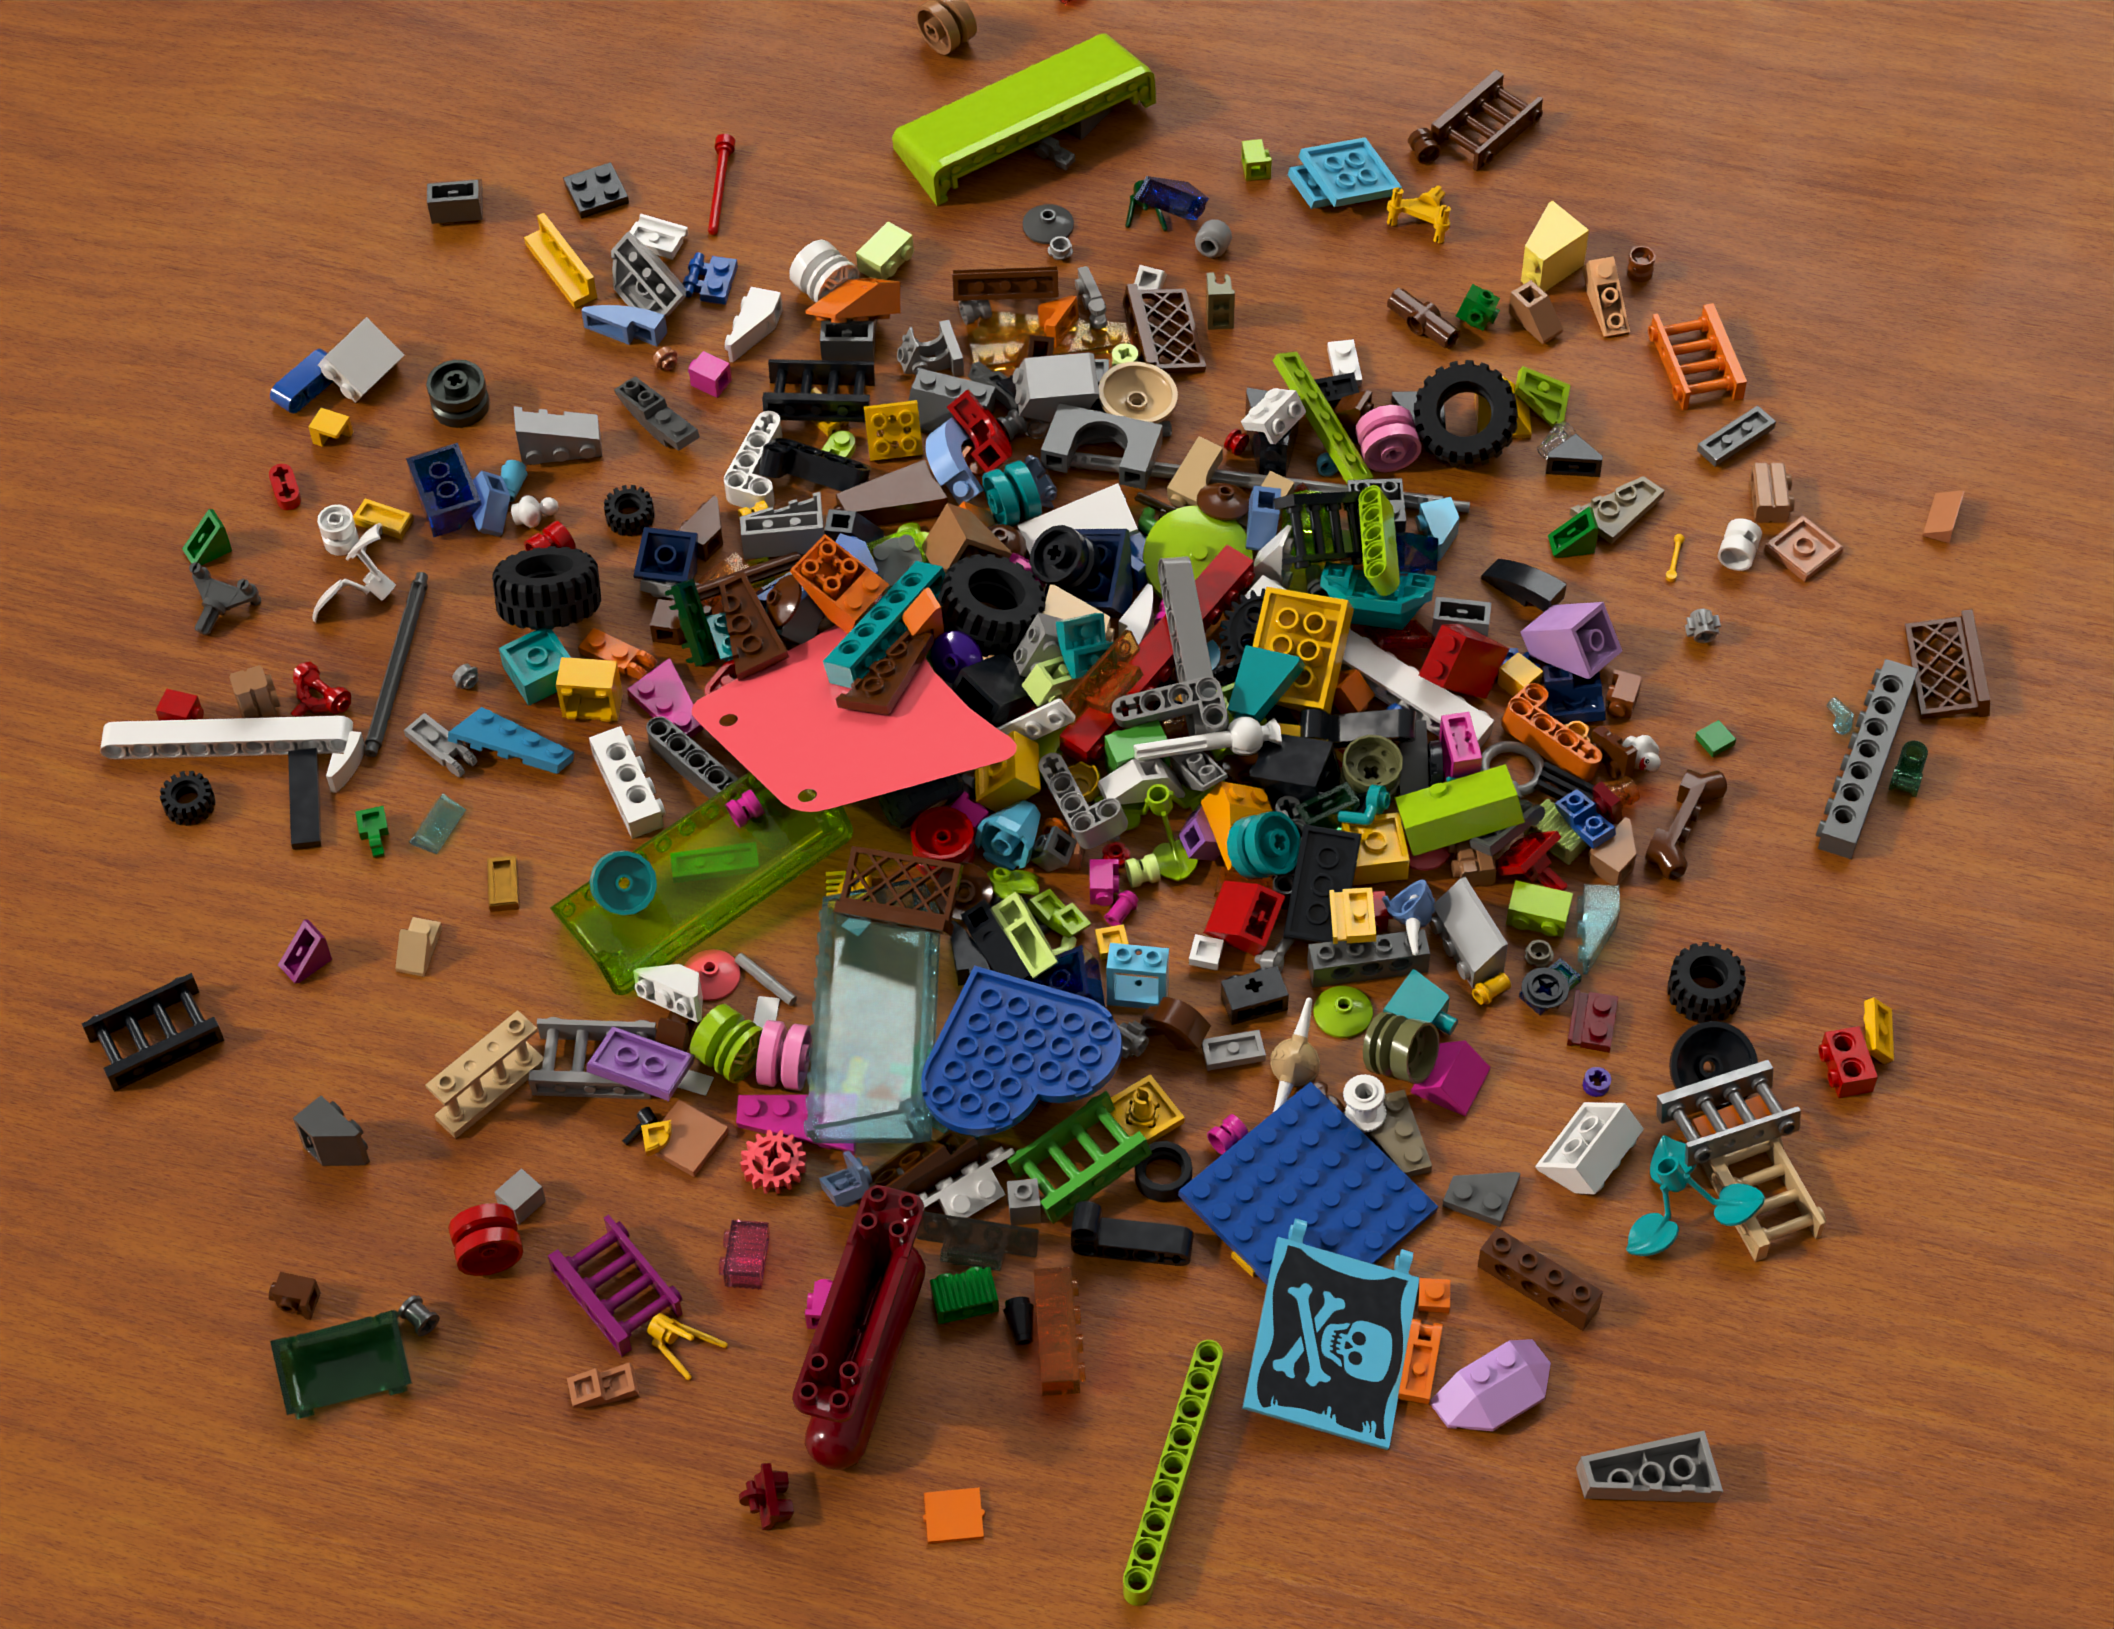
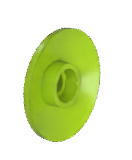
M1335 986L1319 995L1314 1004L1313 1013L1315 1022L1326 1034L1336 1038H1352L1363 1033L1369 1027L1372 1021L1373 1008L1368 997L1360 990L1349 986ZM1345 1005L1348 1006V1008L1342 1009L1339 1006Z

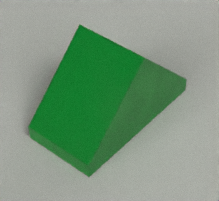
M1587 507L1548 534L1555 558L1595 553L1599 529L1593 508Z
M208 509L182 548L191 564L197 562V564L199 563L202 566L232 551L226 529L213 509Z

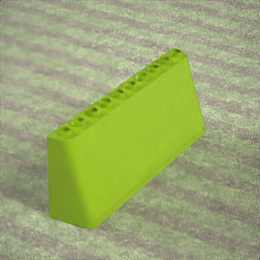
M1105 33L1099 34L898 127L892 136L893 149L936 206H939L948 201L946 193L951 187L953 189L958 188L957 178L1128 98L1133 104H1137L1139 100L1145 108L1156 104L1155 75L1148 66L1111 36Z

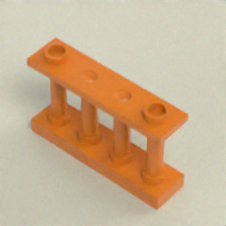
M1714 303L1703 305L1702 316L1698 320L1663 326L1659 315L1653 314L1651 326L1648 327L1649 339L1651 342L1654 341L1673 386V397L1675 401H1679L1682 410H1688L1690 395L1722 389L1730 391L1733 401L1744 399L1747 380ZM1697 330L1705 332L1707 337L1704 340L1672 346L1668 339V336ZM1703 350L1713 351L1715 359L1679 365L1676 355ZM1714 369L1721 371L1723 379L1691 385L1687 384L1684 375Z

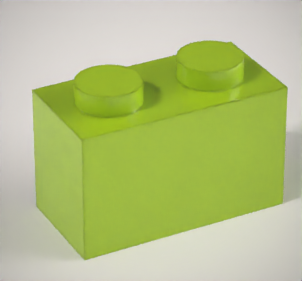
M1516 880L1508 908L1506 925L1520 930L1528 929L1541 932L1547 936L1563 937L1573 893Z

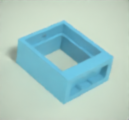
M1110 943L1106 967L1107 1005L1148 1009L1149 1006H1158L1162 998L1168 995L1169 948ZM1141 951L1142 954L1137 955L1136 952ZM1116 973L1154 976L1158 978L1117 975Z

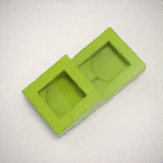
M1050 888L1033 897L1027 903L1029 910L1040 921L1068 938L1073 937L1091 925V922L1073 903L1065 906Z

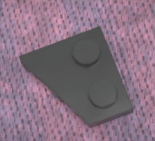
M1505 1172L1453 1176L1442 1207L1500 1227L1521 1173Z

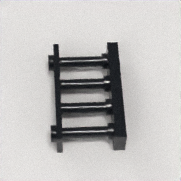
M769 359L770 383H775L774 393L763 392V412L773 411L780 416V420L865 422L864 406H870V395H864L865 386H875L874 362ZM786 384H802L800 393H785ZM812 384L828 385L827 394L811 393ZM854 385L853 394H837L838 386Z
M1362 491L1291 494L1273 499L1275 510L1286 509L1291 519L1296 556L1282 559L1283 565L1294 564L1295 569L1311 567V563L1351 561L1352 565L1363 564L1361 529L1358 515V498ZM1322 507H1325V512H1328L1334 553H1326L1320 515V511H1323ZM1341 507L1344 508V511H1347L1353 552H1345L1339 515ZM1303 508H1306V513H1309L1315 554L1307 555L1301 517Z
M192 973L177 977L162 987L103 1014L95 1015L88 1021L81 1023L89 1042L91 1043L99 1039L111 1065L103 1069L114 1092L224 1041L215 1017L205 1020L193 998V995L199 993V989ZM182 1001L194 1026L177 1033L165 1008ZM154 1014L166 1039L150 1046L138 1021ZM127 1026L139 1052L122 1059L110 1034Z

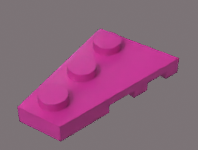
M670 658L627 689L628 696L652 718L659 716L667 718L690 738L704 729L692 715L693 703Z

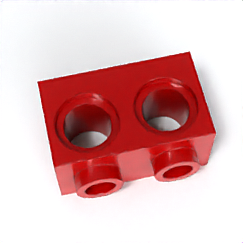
M1860 1026L1825 1032L1818 1051L1821 1061L1826 1062L1828 1067L1827 1077L1831 1088L1835 1087L1838 1098L1873 1092L1878 1076ZM1837 1048L1844 1049L1845 1052L1840 1051V1050H1838ZM1846 1074H1852V1075H1854L1855 1077H1850V1076H1848V1075H1846Z

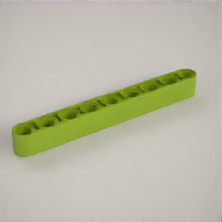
M1213 1340L1201 1341L1195 1348L1125 1569L1123 1595L1125 1600L1133 1606L1145 1605L1152 1597L1220 1378L1223 1350L1219 1343ZM1209 1356L1215 1360L1213 1362H1205L1202 1358ZM1196 1384H1203L1207 1388L1203 1390H1197L1193 1386ZM1192 1411L1196 1412L1198 1416L1189 1418L1184 1414ZM1180 1439H1185L1190 1443L1185 1446H1180L1175 1442ZM1172 1467H1176L1180 1469L1181 1472L1177 1474H1170L1166 1470ZM1160 1496H1169L1172 1500L1163 1503L1158 1498ZM1153 1524H1159L1163 1529L1155 1532L1151 1531L1148 1527ZM1144 1553H1150L1154 1558L1145 1561L1140 1559L1139 1556ZM1135 1582H1141L1145 1587L1141 1590H1134L1130 1585Z

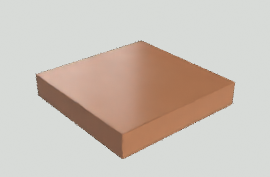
M1803 515L1767 542L1764 550L1806 582L1842 554L1844 547Z
M678 1100L663 1119V1121L671 1120V1138L667 1145L654 1155L695 1177L729 1133V1129L715 1119Z

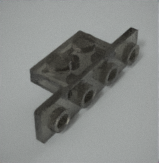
M924 1211L916 1238L943 1243L940 1253L941 1262L953 1265L982 1267L983 1269L990 1267L991 1270L1001 1271L1006 1253L1033 1258L1037 1256L1039 1230Z

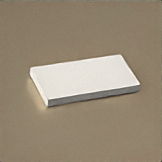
M1118 483L1018 525L1021 534L1026 540L1029 554L1035 540L1052 526L1065 525L1073 529H1128L1129 536L1139 533Z

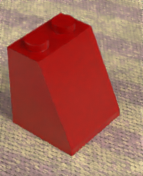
M1442 624L1418 676L1441 688L1486 699L1510 648L1463 624Z

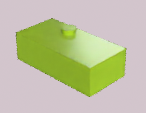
M1506 764L1445 783H1436L1431 787L1395 797L1401 822L1413 856L1525 823L1518 794Z

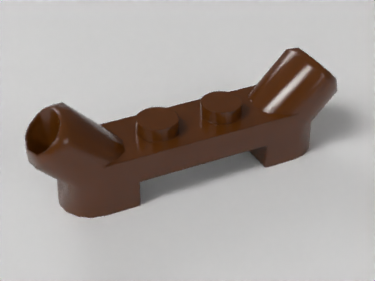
M1688 769L1681 781L1677 801L1683 803L1669 832L1657 828L1645 855V860L1659 866L1664 878L1674 880L1685 874L1688 863L1679 845L1681 842H1687L1692 830L1689 827L1691 822L1698 821L1703 808L1700 804L1724 797L1727 791V781L1724 774L1716 770L1700 774Z

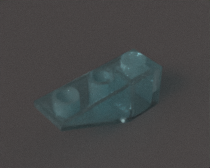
M1584 884L1582 896L1577 895L1576 912L1582 913V920L1577 921V938H1582V945H1578L1577 961L1578 963H1583V974L1589 973L1617 927L1620 913L1619 886Z

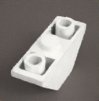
M1160 758L1142 761L1131 759L1099 780L1097 784L1104 799L1114 798L1120 804L1144 802V799L1147 798L1148 789L1155 784L1165 785L1178 798H1184L1186 794L1175 772Z
M680 964L637 968L633 971L637 996L697 1023L702 1020L703 995L698 972Z

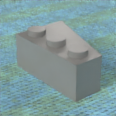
M514 407L515 431L523 464L536 465L539 463L563 462L566 460L603 456L598 415L565 411L563 415L548 414L545 409H539L538 413L524 412L522 407Z
M821 493L812 494L813 498L798 502L797 499L788 501L789 506L774 510L773 507L741 516L740 526L744 559L784 556L793 552L806 554L824 535Z

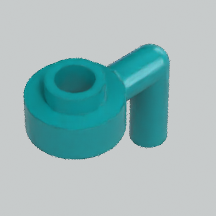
M1372 784L1367 792L1365 812L1340 811L1338 821L1371 825L1376 814H1382L1385 809H1388L1390 793L1387 792L1385 786Z

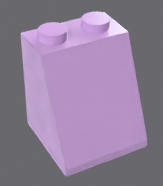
M1604 602L1552 605L1521 631L1531 657L1586 679L1593 677L1622 652Z

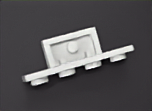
M1056 699L997 729L1006 735L1016 731L1034 741L1074 722L1076 716L1062 699Z
M1000 1146L986 1154L988 1160L979 1165L976 1161L970 1163L960 1170L962 1172L961 1176L952 1180L951 1176L935 1184L936 1191L929 1195L926 1192H922L917 1196L923 1200L924 1208L937 1200L951 1226L956 1225L1006 1195L991 1168L1015 1154L1013 1148L1004 1150Z

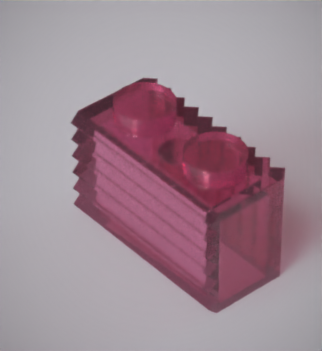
M731 1220L730 1229H725L723 1237V1247L727 1248L726 1257H720L719 1275H723L725 1286L762 1289L770 1240L769 1222Z

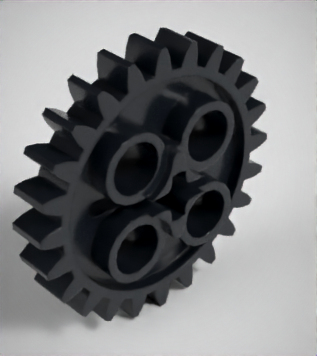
M1262 588L1260 596H1257L1254 590H1251L1250 599H1247L1243 594L1240 595V605L1234 601L1231 602V608L1234 612L1227 610L1224 612L1225 618L1229 621H1221L1220 627L1226 631L1220 632L1219 638L1227 640L1221 644V649H1230L1225 658L1226 660L1235 658L1233 668L1240 666L1245 648L1242 647L1240 642L1244 639H1250L1254 642L1258 623L1250 622L1247 615L1250 613L1260 615L1265 588Z

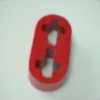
M283 463L273 466L269 471V478L278 506L283 510L297 508L301 503V495L292 468ZM284 475L286 481L281 482L279 476ZM290 492L291 498L286 499L284 493Z

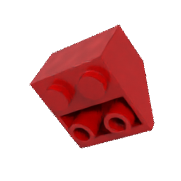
M1224 881L1203 933L1216 939H1222L1224 943L1256 956L1266 947L1285 896L1260 884Z

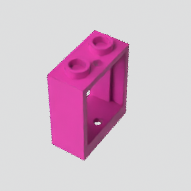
M1470 712L1442 715L1439 740L1442 744L1444 781L1447 782V777L1461 778L1481 772L1482 755Z

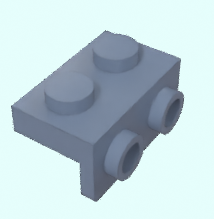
M849 1150L843 1152L847 1169L819 1178L822 1190L837 1207H848L856 1204L858 1199L862 1198L865 1191L869 1189V1184L873 1183L868 1167L863 1166L859 1157L855 1158Z

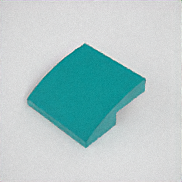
M1093 613L1056 621L1060 650L1072 679L1116 670L1114 642L1106 641L1104 613Z

